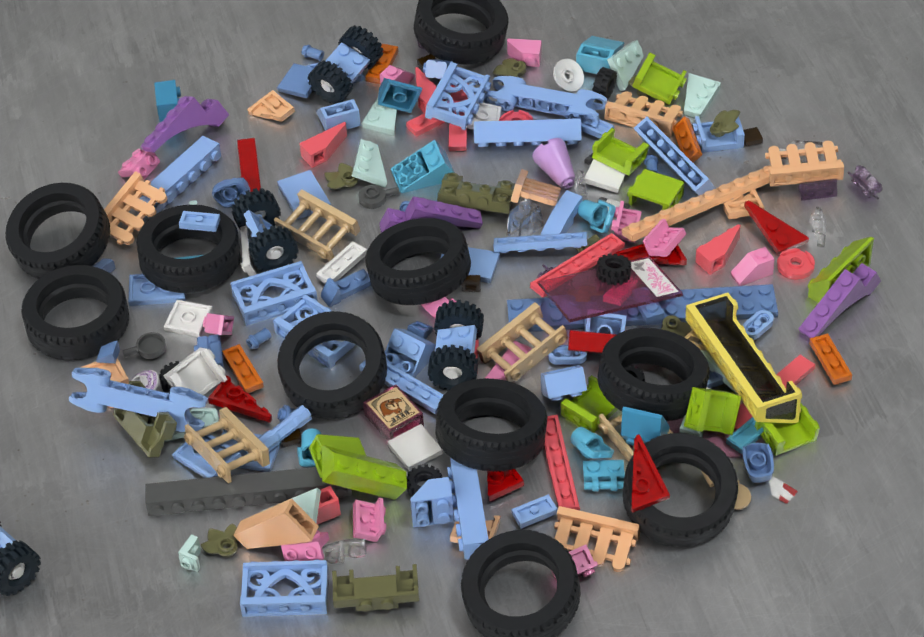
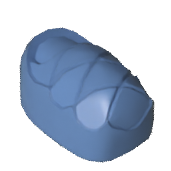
M244 178L226 179L213 187L212 196L224 208H229L235 205L234 201L236 199H240L239 195H246L245 191H250V187Z
M757 442L744 446L743 461L750 480L753 483L770 481L774 472V461L769 444Z

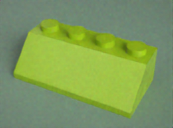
M868 237L856 240L848 247H844L838 257H834L830 264L823 268L815 279L812 278L808 284V297L819 303L845 269L854 273L861 263L869 267L874 238Z
M326 445L322 446V482L396 500L407 489L406 471L396 463Z

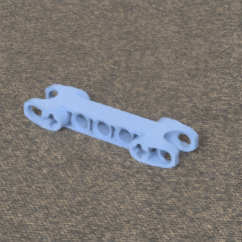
M514 76L495 77L493 79V88L497 91L486 92L484 103L501 106L502 111H511L514 107L562 115L565 116V119H581L583 116L584 119L581 123L585 125H591V123L598 124L599 113L595 110L605 109L607 103L605 96L590 90L580 89L576 94L526 85L522 78ZM498 81L502 82L504 86L499 85ZM489 97L495 98L497 101H492ZM598 99L602 101L603 104L594 102V100ZM587 115L593 116L594 120L589 119Z
M75 368L72 371V377L84 383L87 387V392H72L71 396H69V402L87 411L103 413L107 410V406L153 417H156L157 412H168L177 422L175 431L185 432V425L187 424L195 431L204 428L205 422L193 417L189 408L205 407L208 403V398L191 389L172 387L169 394L110 380L111 372L105 369Z

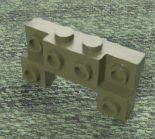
M448 173L442 179L437 202L509 214L515 183L503 180L498 181L497 186L463 182V176H459L457 173Z
M129 381L130 385L146 388L141 381ZM115 408L113 412L116 420L149 458L160 456L161 450L164 447V441L172 440L176 430L177 422L168 412H157L156 417Z
M412 564L413 570L400 571V566H396V575L354 578L353 569L349 570L348 576H337V572L332 571L334 608L355 607L356 612H368L381 609L390 610L398 608V603L419 601L417 564Z

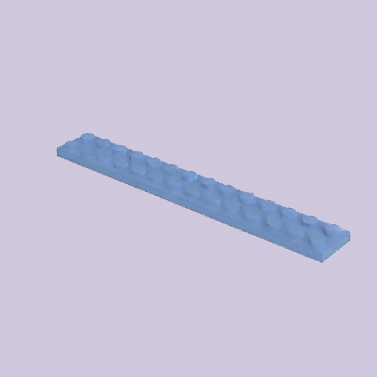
M773 284L678 290L679 292L656 297L664 311V318L673 315L678 317L681 322L688 323L685 319L686 305L724 293H729L738 303L737 320L749 319L760 310L771 312L774 318L778 317ZM568 296L507 300L509 322L536 302L541 308L542 319L555 330L562 325L566 330L584 329L587 311L627 316L625 326L662 324L663 319L646 323L632 296L620 308L604 304V296L591 298V302L586 304L575 303V299ZM724 298L697 305L696 308L703 317L722 318L724 315ZM536 324L527 331L538 332L544 330Z

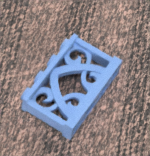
M450 62L426 105L425 118L430 120L436 118L465 130L467 125H471L474 117L473 114H477L480 106L479 103H483L485 92L488 93L490 90V75L486 74L484 76L457 67L456 63ZM462 89L468 99L453 103V98L447 92L454 93ZM459 112H463L465 115L460 116Z
M302 261L231 282L232 295L246 326L285 314L301 301L304 295L317 300L316 289L312 285ZM301 277L300 281L294 284L296 279ZM303 284H305V286H306L305 289H301L300 287H301ZM271 286L285 289L276 298L262 296L265 290ZM246 294L247 296H249V298L243 297L241 295ZM244 303H251V305L245 307Z
M304 295L303 299L289 311L273 320L275 333L285 339L288 332L299 322L318 313L330 312L331 309L324 307L316 299ZM305 310L311 313L309 315L305 312V318L300 317V314ZM331 340L327 341V343L323 342V344L316 345L307 354L331 369L336 365L335 362L356 344L348 341Z
M326 560L254 561L243 563L240 597L242 617L327 614L328 564ZM311 576H320V579H319L318 582L309 585V584L312 583V582L314 581V579H315V577H311ZM256 578V582L260 586L253 585L250 579ZM284 578L293 581L299 586L292 590L288 596H280L271 587ZM321 587V595H314L313 590ZM249 589L256 591L254 597H248Z

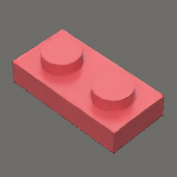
M424 113L406 122V128L417 137L445 122L436 118L431 120L425 118Z

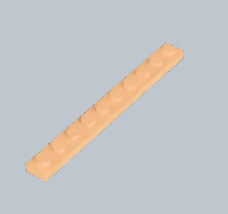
M768 166L756 172H751L742 178H736L730 183L720 185L716 189L706 191L702 195L692 197L688 201L678 203L674 207L661 210L659 213L645 217L641 221L631 223L629 226L622 228V235L632 242L647 236L661 219H666L668 226H671L769 183Z

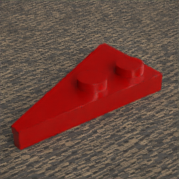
M749 200L745 202V209L777 256L787 249L797 248L808 243L809 238L753 202Z
M644 244L615 253L617 256L623 255V258L627 257L631 262L649 258L653 264L687 265V259L678 244L667 257L649 256Z
M226 376L227 381L220 382L208 397L209 404L221 408L227 407L231 411L269 423L272 421V414L265 407L260 408L256 404V400L249 393L243 391L241 386H235L229 376Z
M640 434L634 438L632 513L670 499V494Z
M516 469L497 472L487 471L489 501H493L524 486V480Z

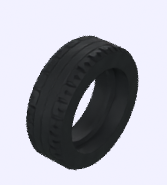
M419 0L413 29L420 45L431 55L443 61L471 65L485 62L500 52L504 45L509 18L500 0ZM444 14H462L478 20L487 29L478 33H459L442 26L435 18Z
M53 183L32 191L16 205L8 219L5 238L11 254L23 271L39 279L45 274L62 267L73 265L93 266L102 256L109 242L110 223L99 200L89 189L74 183ZM72 211L85 214V226L80 235L71 244L52 252H38L30 248L34 232L46 219L62 212Z
M180 205L155 214L140 229L136 241L139 265L143 275L157 287L177 293L200 292L221 284L236 270L241 256L239 235L235 223L223 212L204 205ZM183 211L220 214L217 231L180 229L179 221ZM186 238H202L218 245L211 252L191 259H176L160 253L168 244Z
M436 218L412 219L386 229L373 240L365 256L368 275L375 293L381 298L399 305L427 304L446 297L462 285L471 267L470 254L463 232L454 224ZM425 252L444 254L441 259L424 268L415 270L392 269L399 261L415 254Z
M88 265L62 267L45 274L30 287L22 302L21 313L29 341L41 353L59 360L77 361L97 356L101 346L118 341L123 336L129 323V309L121 283L109 272ZM93 298L107 305L104 312L98 318L82 326L62 328L44 321L47 314L54 307L70 299Z
M330 311L312 315L299 322L288 332L279 349L277 367L285 393L296 407L303 405L307 408L311 416L335 419L353 415L366 408L367 403L379 395L386 380L387 360L381 338L368 322L351 313ZM331 340H344L356 344L363 350L366 365L358 378L345 387L335 390H320L307 385L301 378L300 363L304 356L316 345Z
M634 328L617 334L606 343L601 355L597 380L605 398L620 411H622L624 406L659 414L666 421H674L684 418L686 415L692 387L706 389L710 368L701 350L683 336L657 328ZM633 364L658 365L674 372L683 381L672 385L651 384L635 378L624 367Z
M474 379L452 387L440 399L437 408L435 435L443 451L456 462L482 471H507L528 464L540 454L545 442L547 413L539 398L521 385L500 379ZM491 415L508 419L521 428L509 433L492 434L472 429L461 421L474 416Z
M688 433L664 434L644 443L656 468L669 463H685L703 471L715 486V499L707 511L692 517L671 516L661 512L653 505L632 513V456L626 467L622 493L624 508L631 522L639 524L640 532L646 537L657 541V543L672 547L697 546V544L708 542L711 538L720 534L733 515L738 494L736 471L724 451L709 440Z
M513 530L488 539L470 556L463 569L461 579L462 598L468 617L473 626L484 637H556L571 623L580 603L579 578L571 554L559 541L538 531ZM520 561H531L540 563L553 571L557 580V591L551 601L539 611L525 616H507L489 607L485 598V587L490 578L504 566Z

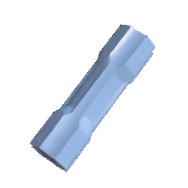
M301 405L292 411L285 420L273 429L266 431L258 439L270 452L293 431L312 420L311 413Z

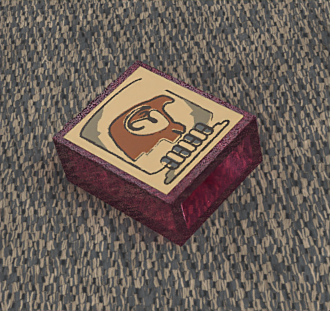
M397 385L387 388L363 402L364 415L387 441L420 424L424 426L423 413Z

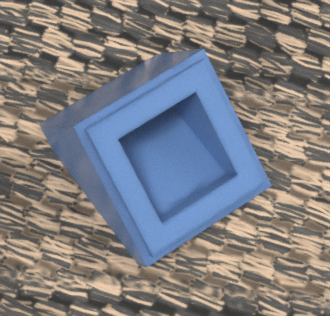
M103 258L93 265V267L103 269L109 273L116 269L114 261Z
M332 278L327 279L321 292V298L329 307L341 302L340 288Z
M416 321L408 325L407 330L427 339L433 331V327Z
M118 341L101 346L96 362L115 364L120 352Z

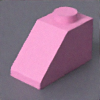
M507 38V54L516 61L525 62L526 66L540 67L542 40Z
M389 65L380 74V85L384 78L409 84L415 78V74Z
M766 247L751 251L731 271V275L739 286L773 275L774 258Z
M207 313V317L203 320L205 332L218 335H232L234 316Z

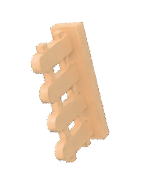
M624 91L616 95L615 103L609 101L606 103L604 119L634 128L645 117H648L670 138L673 134V126L677 123L676 119L677 117H682L683 111H681L679 105H672L670 108L665 107V103L661 100L650 103L646 96H639L636 99L632 98L631 92ZM628 103L633 104L631 107H627ZM661 112L666 113L664 116H660Z
M827 140L823 142V146L820 148H816L812 142L806 143L804 149L800 150L794 144H789L786 147V151H780L777 146L769 147L768 153H765V158L770 160L771 165L768 166L770 187L843 180L844 164L841 162V159L837 160L836 156L838 146H834L832 141ZM817 154H824L825 161H819ZM799 156H806L807 163H801ZM787 157L789 164L783 165L781 158Z
M521 169L515 183L511 202L518 203L520 197H524L543 204L556 206L561 188L527 178L528 171Z
M136 171L104 209L110 223V236L117 239L119 245L123 243L130 245L134 242L132 232L134 229L140 231L145 224L142 219L145 216L152 217L156 214L157 211L154 207L156 202L163 204L167 201L165 189L162 187L157 189L151 186V182L148 180L144 181L142 175ZM144 195L150 198V201L147 203L139 198ZM132 208L140 213L135 216L129 213ZM120 222H122L123 224L127 225L128 228L124 230L118 227L117 225Z
M558 507V522H555L554 529H557L555 539L568 552L583 545L588 547L590 537L598 538L595 549H589L594 562L597 561L598 567H602L605 560L612 562L613 570L616 572H622L626 565L630 566L631 559L628 558L631 546L635 547L636 541L639 540V524L566 507ZM571 532L577 534L574 546L567 544ZM611 542L618 543L615 555L608 554Z

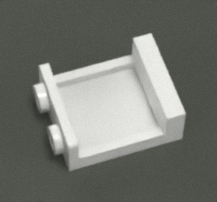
M206 348L197 349L163 375L171 388L184 387L202 395L206 394L220 382L227 381L225 370L221 365H217L214 360L215 355L210 349Z

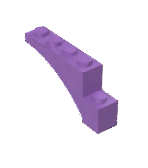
M184 96L179 99L174 109L167 113V117L157 124L152 134L145 138L141 148L146 152L154 153L167 140L184 130L201 125L219 127L229 114L218 100L206 99L200 105L195 97Z
M415 196L412 197L405 212L387 208L379 223L381 233L398 223L418 218H436L448 221L455 226L478 229L483 224L481 212L478 210Z
M863 263L859 265L854 273L845 269L798 328L799 332L808 338L820 336L844 310L864 296L871 295L881 282L877 272Z

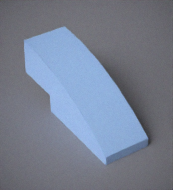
M566 190L551 212L540 235L566 233L574 223L573 218L578 213V207L583 201V196Z

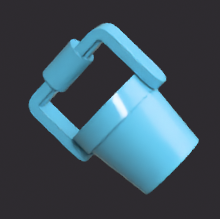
M600 199L598 203L584 200L578 207V215L591 224L590 228L600 233H608L616 207ZM604 223L603 229L598 227Z
M578 427L573 431L570 441L580 451L582 456L588 459L612 458L614 450L603 442V438L600 435L584 427Z
M307 429L301 435V447H297L299 465L302 467H316L309 447L315 436L321 434L317 429Z

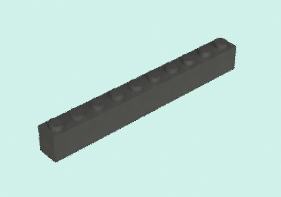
M316 467L231 475L232 482L227 483L222 477H210L145 484V504L148 516L282 503L315 488L321 490L328 486L332 487L337 497L352 496V489L322 482Z

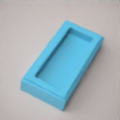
M752 417L726 439V444L742 454L743 447L758 441L764 429L760 428L757 431L755 428L756 421Z

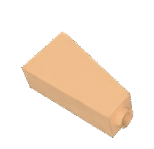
M291 498L240 521L233 536L246 549L297 544L312 541L319 526Z

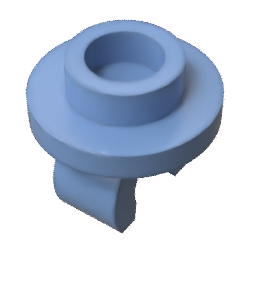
M288 405L280 408L277 415L280 423L295 409L290 408Z

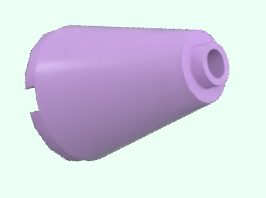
M561 138L547 140L548 144L544 146L541 144L534 150L532 155L534 162L560 188H571L576 181L566 144Z

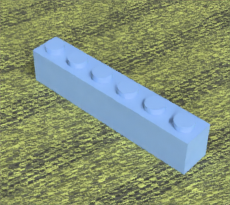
M645 117L634 127V130L641 139L649 144V147L697 196L704 194L706 191L716 189L709 178L648 117Z
M581 119L474 122V143L478 144V147H489V143H496V146H507V143H514V146H524V142H531V145L535 146L541 145L542 142H548L547 140L553 138H561L563 141H567V145L578 144V141H581Z
M202 136L151 181V186L157 189L160 187L164 188L167 196L165 203H155L156 214L161 212L192 182L196 181L202 173L207 171L213 163L219 160L221 157L219 143ZM144 195L139 198L147 203L150 201V198Z
M450 458L451 467H447L449 479L453 480L450 481L451 492L455 493V495H452L453 507H457V509H454L455 522H459V524H456L457 537L461 536V539H458L459 552H464V559L466 560L470 559L474 551L488 540L477 469L462 465Z

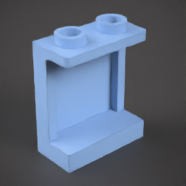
M695 116V123H692V128L696 134L701 152L744 148L745 134L739 116L735 121L739 127L733 132L725 133L721 137H715L710 132V127L714 121L701 123L699 116Z

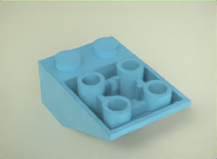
M591 36L581 44L576 54V62L580 65L583 72L597 74L602 67L611 69L607 59L621 50L624 42Z
M433 140L390 168L401 194L442 184L445 174L455 173L445 150L436 140Z

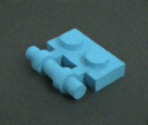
M624 460L583 461L584 490L599 492V490L611 489V491H617V489H623L625 476Z

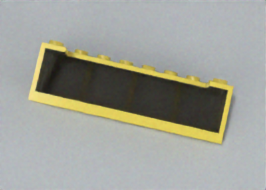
M724 293L686 305V321L737 395L741 396V401L755 421L773 423L799 422V413H801L800 402L802 399L800 388L796 387L792 381L787 382L786 388L782 384L780 376L775 374L772 365L767 363L762 351L757 349L754 340L747 335L744 326L740 325L737 321V301L729 293Z

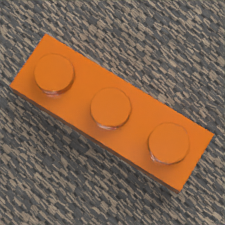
M382 44L383 55L368 70L365 76L366 82L380 84V74L389 65L393 64L399 52L398 46Z
M684 116L673 126V132L680 150L694 163L702 156V152L691 122Z
M829 334L810 338L809 344L833 385L852 380V373Z
M240 344L222 351L225 361L245 392L251 393L264 387L263 381Z

